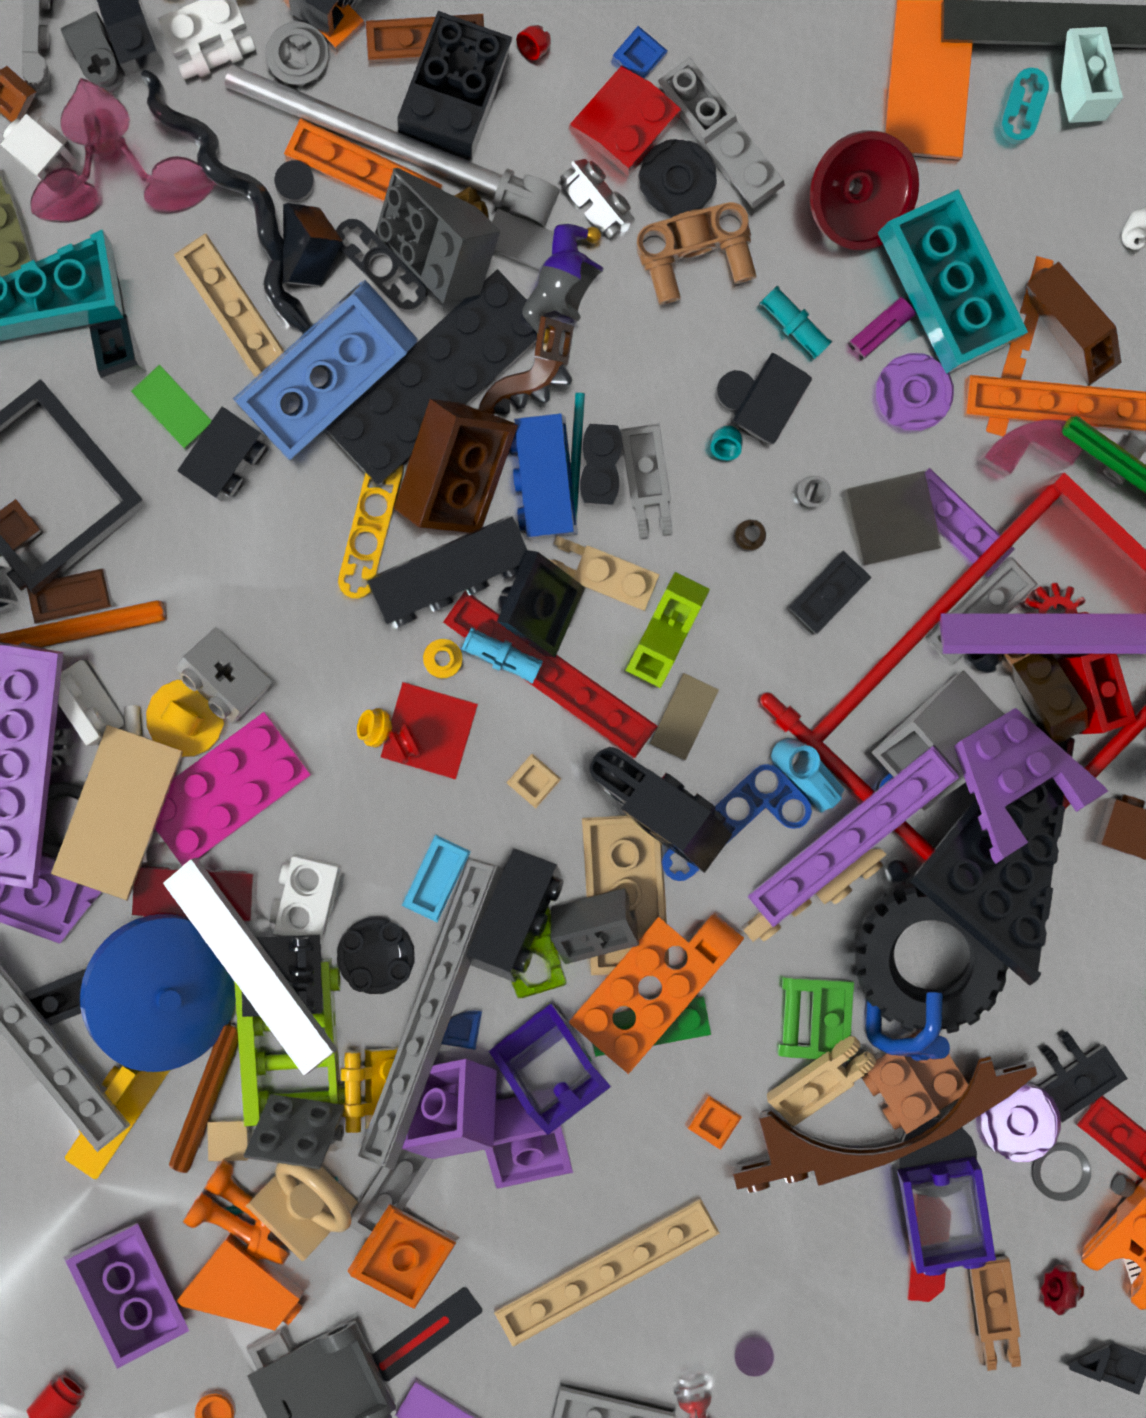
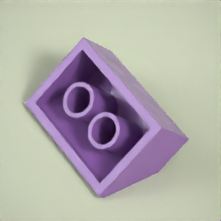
M138 1223L101 1237L63 1257L117 1369L189 1332L187 1324Z

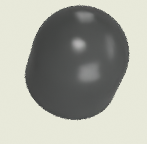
M1119 1175L1113 1181L1112 1190L1117 1195L1130 1197L1136 1190V1184L1131 1178Z

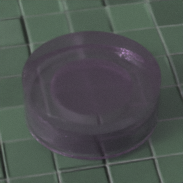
M750 1334L738 1341L734 1349V1358L738 1369L742 1373L757 1377L765 1374L772 1367L774 1353L771 1344L766 1338Z

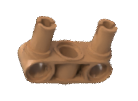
M728 202L705 209L687 211L670 219L643 227L637 237V254L645 272H650L659 305L669 304L681 299L672 266L676 263L675 260L699 256L717 248H721V251H726L735 284L757 278L748 246L751 243L750 237L752 234L748 224V214L744 207L734 202ZM729 214L734 215L739 219L741 227L735 232H727L719 224L721 217ZM650 236H658L664 241L665 248L656 254L649 253L643 246L644 240Z

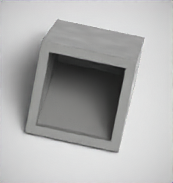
M963 670L939 688L871 753L894 777L932 745L938 749L959 774V778L924 805L922 809L925 811L966 782L954 745L1003 716L1004 713Z

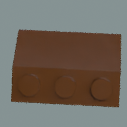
M430 399L394 509L419 528L468 533L482 528L518 425L463 403Z

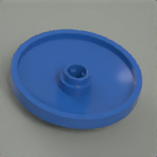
M156 914L138 918L113 932L103 941L90 959L83 976L80 992L82 1018L89 1035L97 1046L117 1063L130 1069L145 1072L172 1070L199 1058L216 1043L223 1027L228 1025L236 1004L235 984L231 975L190 919L173 914Z

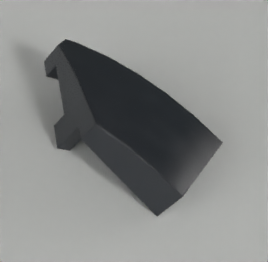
M1112 1342L1072 1361L1069 1370L1099 1382L1103 1380L1139 1395L1146 1377V1353L1118 1342Z

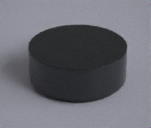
M287 161L275 173V187L279 194L288 201H303L314 190V175L311 169L301 161Z
M734 370L726 373L720 379L717 386L719 402L728 410L738 411L755 381L749 374L743 371Z

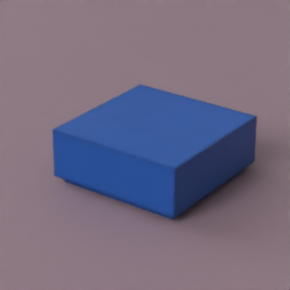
M637 26L613 54L612 59L624 68L647 79L668 54V50L641 27Z

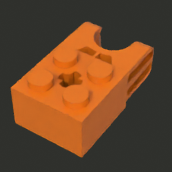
M1146 1178L1136 1187L1134 1193L1117 1207V1212L1087 1242L1081 1256V1262L1088 1268L1096 1271L1102 1269L1109 1262L1120 1258L1130 1259L1137 1263L1142 1270L1131 1284V1303L1140 1310L1146 1309Z

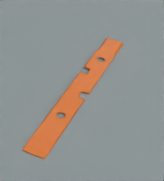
M1036 256L1029 282L1038 271L1044 268L1049 269L1053 266L1054 261ZM1027 289L1020 313L1026 314L1024 325L1028 333L1011 343L1001 378L1019 380L1022 378L1027 359L1020 356L1022 349L1030 350L1039 314L1030 303ZM989 418L986 431L999 436H1005L1009 419Z

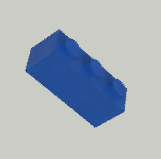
M560 413L514 419L518 427L511 444L512 453L518 452L519 468L513 469L515 490L516 492H522L523 507L517 509L520 531H526V535L530 539L578 534L566 417Z

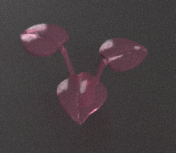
M80 78L72 97L62 111L60 125L63 134L69 140L85 145L86 154L83 172L78 176L74 170L63 167L48 173L36 186L31 197L30 207L32 214L36 217L53 221H75L90 214L98 200L95 186L86 182L90 177L93 154L96 153L99 156L106 157L115 153L117 148L122 150L144 182L149 183L143 192L144 199L156 209L180 211L192 207L208 195L213 188L214 182L206 177L197 162L180 156L161 160L153 167L152 175L147 174L126 145L125 138L122 137L126 133L130 122L125 106L106 89L91 81Z

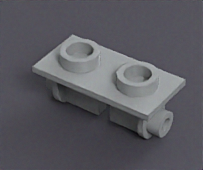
M587 159L573 161L571 165L575 168L576 172L573 168H570L560 176V179L564 182L562 188L578 207H582L590 199L593 201L594 205L584 214L600 230L601 235L606 234L610 239L621 230L617 223L623 225L635 220L629 212L631 207L628 201L619 192L615 191L613 193L604 182L606 179L604 172L593 161L588 162Z

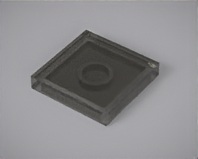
M925 470L847 488L864 565L942 548Z

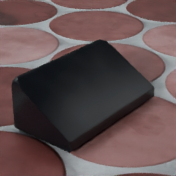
M771 353L732 421L755 438L769 444H774L812 381V377L777 354Z

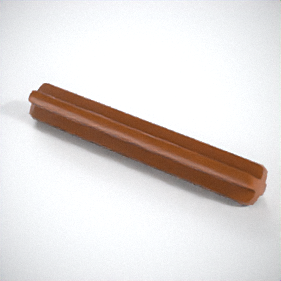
M230 1023L225 1025L213 1046L169 1162V1167L175 1171L187 1173L191 1168L238 1045V1028L236 1025Z

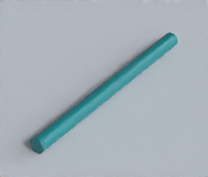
M575 393L571 473L576 520L585 393Z

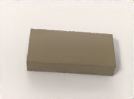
M683 673L650 744L686 761L719 689Z

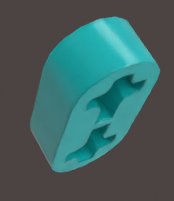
M1030 67L1023 69L1017 74L1011 85L999 129L1002 137L1012 144L1026 142L1037 128L1049 90L1048 77L1038 68ZM1029 78H1033L1035 80V87L1039 88L1040 92L1035 91L1028 103L1023 101L1025 88L1020 86V83H1026ZM1021 109L1026 111L1023 124L1028 126V129H1022L1019 134L1013 132L1014 126L1008 123V120L1014 121Z

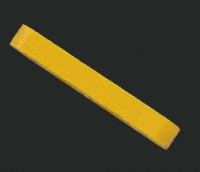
M404 464L385 482L386 486L393 485L391 493L382 488H369L371 479L365 473L338 577L340 590L344 595L352 599L365 598L371 591L367 584L366 587H359L357 593L351 592V585L346 583L347 576L355 575L357 564H349L350 558L354 556L361 561H374L372 569L366 566L363 567L361 574L363 579L378 574L394 512V505L404 474ZM375 494L383 496L387 501L386 512L378 517L369 515L365 509L367 499ZM365 532L374 534L378 541L376 550L368 555L359 553L355 546L357 537Z

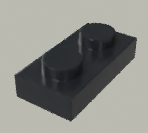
M843 550L793 601L788 609L817 635L872 577Z

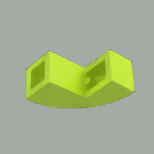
M674 572L625 671L661 688L710 589Z

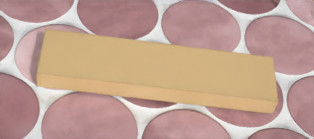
M205 233L173 255L256 377L285 350L209 236Z

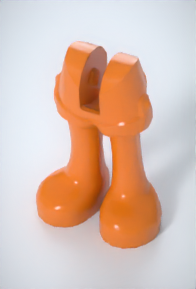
M223 1159L207 1181L204 1189L238 1207L253 1218L255 1224L252 1225L232 1214L203 1192L196 1198L183 1223L190 1228H196L204 1222L215 1224L246 1243L245 1251L252 1257H255L257 1260L267 1259L283 1265L290 1253L275 1240L268 1239L271 1231L246 1207L254 1197L237 1185L233 1179L234 1167Z

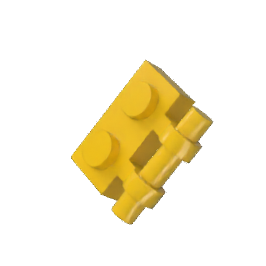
M398 1047L365 1050V1066L360 1065V1052H345V1067L341 1068V1081H345V1103L341 1104L344 1105L342 1117H345V1132H361V1117L365 1116L366 1129H368ZM365 1080V1101H361V1081Z

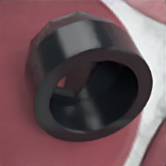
M968 654V660L981 673H994L997 670L995 666L997 664L1001 665L1003 662V654Z

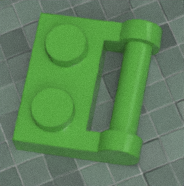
M791 976L782 977V989L785 990L783 1041L778 1044V1056L818 1059L828 1051L831 1053L837 1043L851 1036L853 981ZM801 991L813 992L810 1045L798 1044Z

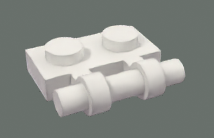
M198 0L158 18L174 57L176 58L188 52L191 55L192 60L178 65L184 80L198 74L200 78L211 74L210 69L228 61H232L233 64L243 60L242 55L256 50L251 35L237 41L235 40L233 33L247 27L236 0ZM222 38L225 46L203 54L202 46Z

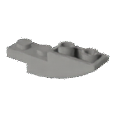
M690 57L658 80L667 97L681 108V118L703 149L710 154L714 164L731 185H735L752 208H755L785 186L784 179L738 123L736 114Z

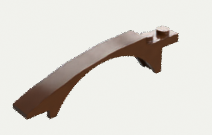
M990 1055L979 1058L966 1090L943 1118L924 1132L908 1140L877 1148H848L827 1144L796 1130L773 1110L760 1112L759 1120L770 1159L735 1167L733 1176L737 1190L747 1188L748 1193L757 1192L769 1188V1182L785 1178L786 1183L802 1181L809 1177L808 1172L811 1171L815 1172L817 1184L820 1186L884 1166L952 1134L1010 1097L1037 1075L1035 1064L1031 1061L994 1070Z

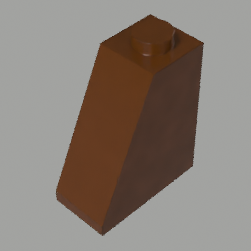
M1057 262L1049 269L1044 268L1038 271L1031 281L1026 284L1030 303L1082 377L1091 385L1122 363L1116 325L1060 262Z

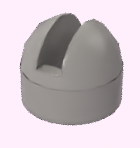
M808 476L798 485L797 495L805 506L821 507L830 499L831 487L829 482L821 476ZM813 481L816 485L809 501L806 497Z

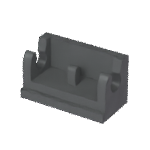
M625 888L551 908V940L564 964L639 945L636 911H630L629 895Z

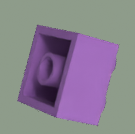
M468 1059L433 1065L402 1149L430 1159H438L494 1148L497 1070Z

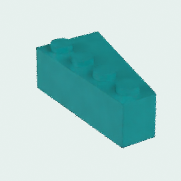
M103 229L90 234L91 238L75 245L70 243L57 249L55 254L37 262L32 260L21 265V269L3 277L0 276V341L124 318L112 244Z

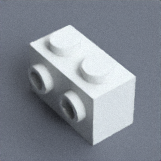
M25 114L21 120L15 119L3 134L5 139L0 145L51 190L58 185L77 162L76 158L64 146L67 140L42 117L35 122Z

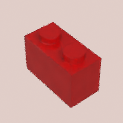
M1071 654L1058 659L1060 667L1088 710L1089 728L1079 734L1106 733L1137 722L1117 654Z

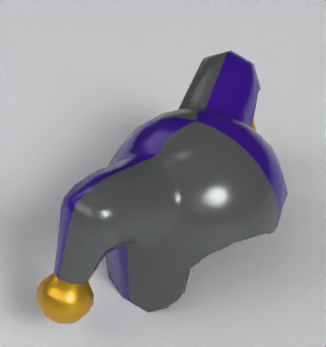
M559 224L555 227L552 255L541 266L538 274V285L527 299L522 312L525 320L537 332V336L541 316L550 311L556 310L574 320H580L581 317L578 312L580 302L589 285L603 272L604 268L585 254L579 252L576 241L585 239L589 243H597L601 238V232L598 228L588 227L586 229L572 224ZM546 327L544 344H547L549 340L550 328Z

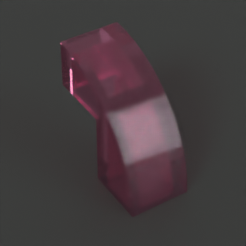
M1040 420L1015 428L998 439L983 454L979 462L1007 477L1012 474L1028 446L1064 468L1074 464L1082 448L1063 435L1062 428L1066 421Z

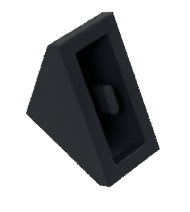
M292 203L283 204V283L320 286L343 243V240L320 207Z
M126 314L123 315L124 318L101 322L89 327L98 374L101 379L110 385L147 372Z

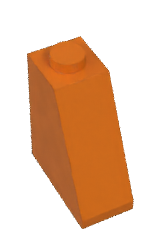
M230 1233L176 1301L182 1307L276 1330L282 1321L289 1325L300 1312L303 1306L298 1301L304 1291L263 1259L257 1260L245 1251L247 1245Z

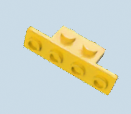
M114 1066L101 1085L107 1089L104 1093L129 1122L130 1126L98 1152L79 1130L80 1135L66 1154L65 1160L91 1178L97 1179L170 1070L145 1072L122 1066L121 1069Z

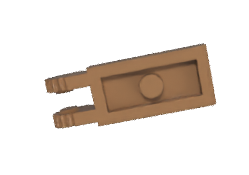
M1008 1256L996 1257L995 1261L986 1262V1265L981 1268L970 1269L978 1333L983 1346L987 1371L997 1370L996 1365L998 1362L993 1342L997 1340L1007 1339V1357L1011 1367L1021 1366L1018 1337H1021L1010 1259Z

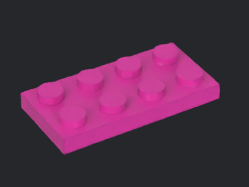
M263 712L173 778L155 830L180 864L184 866L191 859H199L312 774L268 714Z

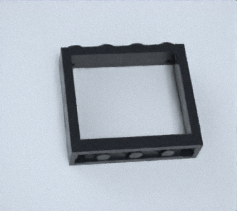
M41 379L0 411V431L37 403L120 503L33 573L0 535V557L11 567V570L6 573L20 591L27 587L33 595L38 593L144 507L143 499Z

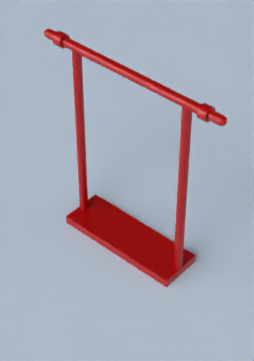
M1065 472L1056 474L1045 485L1046 489L812 731L800 720L801 715L791 705L786 707L770 692H765L761 695L760 703L776 718L774 723L785 733L787 731L791 732L800 742L817 750L820 761L862 801L875 791L823 741L940 621L941 614H947L1057 499L1146 582V549ZM1146 704L1135 715L1137 722L1125 725L1084 767L1092 776L1096 778L1146 727ZM1064 795L1062 806L1066 809L1070 802ZM904 821L893 830L924 860L935 849L907 821Z

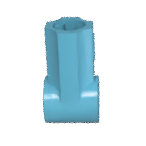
M792 738L782 739L774 746L771 754L773 765L790 779L808 799L814 809L822 813L829 808H834L842 799V793L845 789L820 761L817 750ZM799 752V760L792 767V759Z

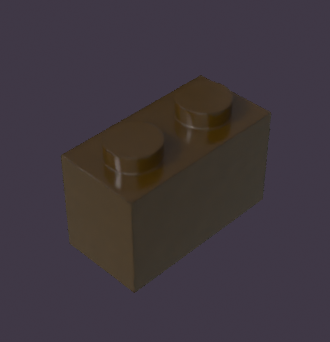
M1031 654L1012 664L1016 687L1047 736L1056 744L1089 728L1087 707L1053 654Z

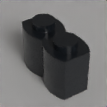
M589 424L585 431L583 457L586 466L580 479V494L585 507L613 508L619 493V474L616 467L622 451V436L618 425Z

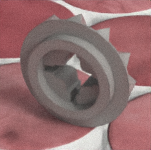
M304 22L284 24L276 29L268 40L266 46L267 64L273 75L285 84L303 86L313 80H318L319 75L327 67L329 54L327 42L322 33L310 24ZM288 42L292 46L295 45L298 49L308 48L304 53L307 63L306 67L297 60L291 63L288 62V59L292 56L287 44Z

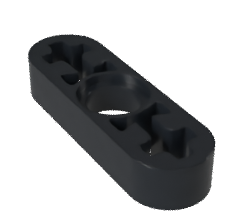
M347 219L341 222L336 229V232L343 240L339 250L398 309L404 312H415L422 308L427 298L424 283L362 221ZM347 230L353 233L361 230L362 233L359 237L368 249L372 242L377 245V247L370 249L365 254L362 262L357 257L362 256L363 253L355 244L352 243L348 247L344 245L347 241L344 233ZM378 255H385L392 261L391 271L382 277L376 276L370 271V262ZM399 270L405 273L399 279L406 287L410 288L413 285L418 287L415 291L418 299L415 302L409 299L404 302L400 301L402 293L394 283L389 290L384 286L391 283L397 277Z

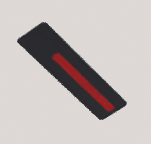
M466 1287L460 1289L372 1354L384 1381L388 1382L482 1313L481 1306Z

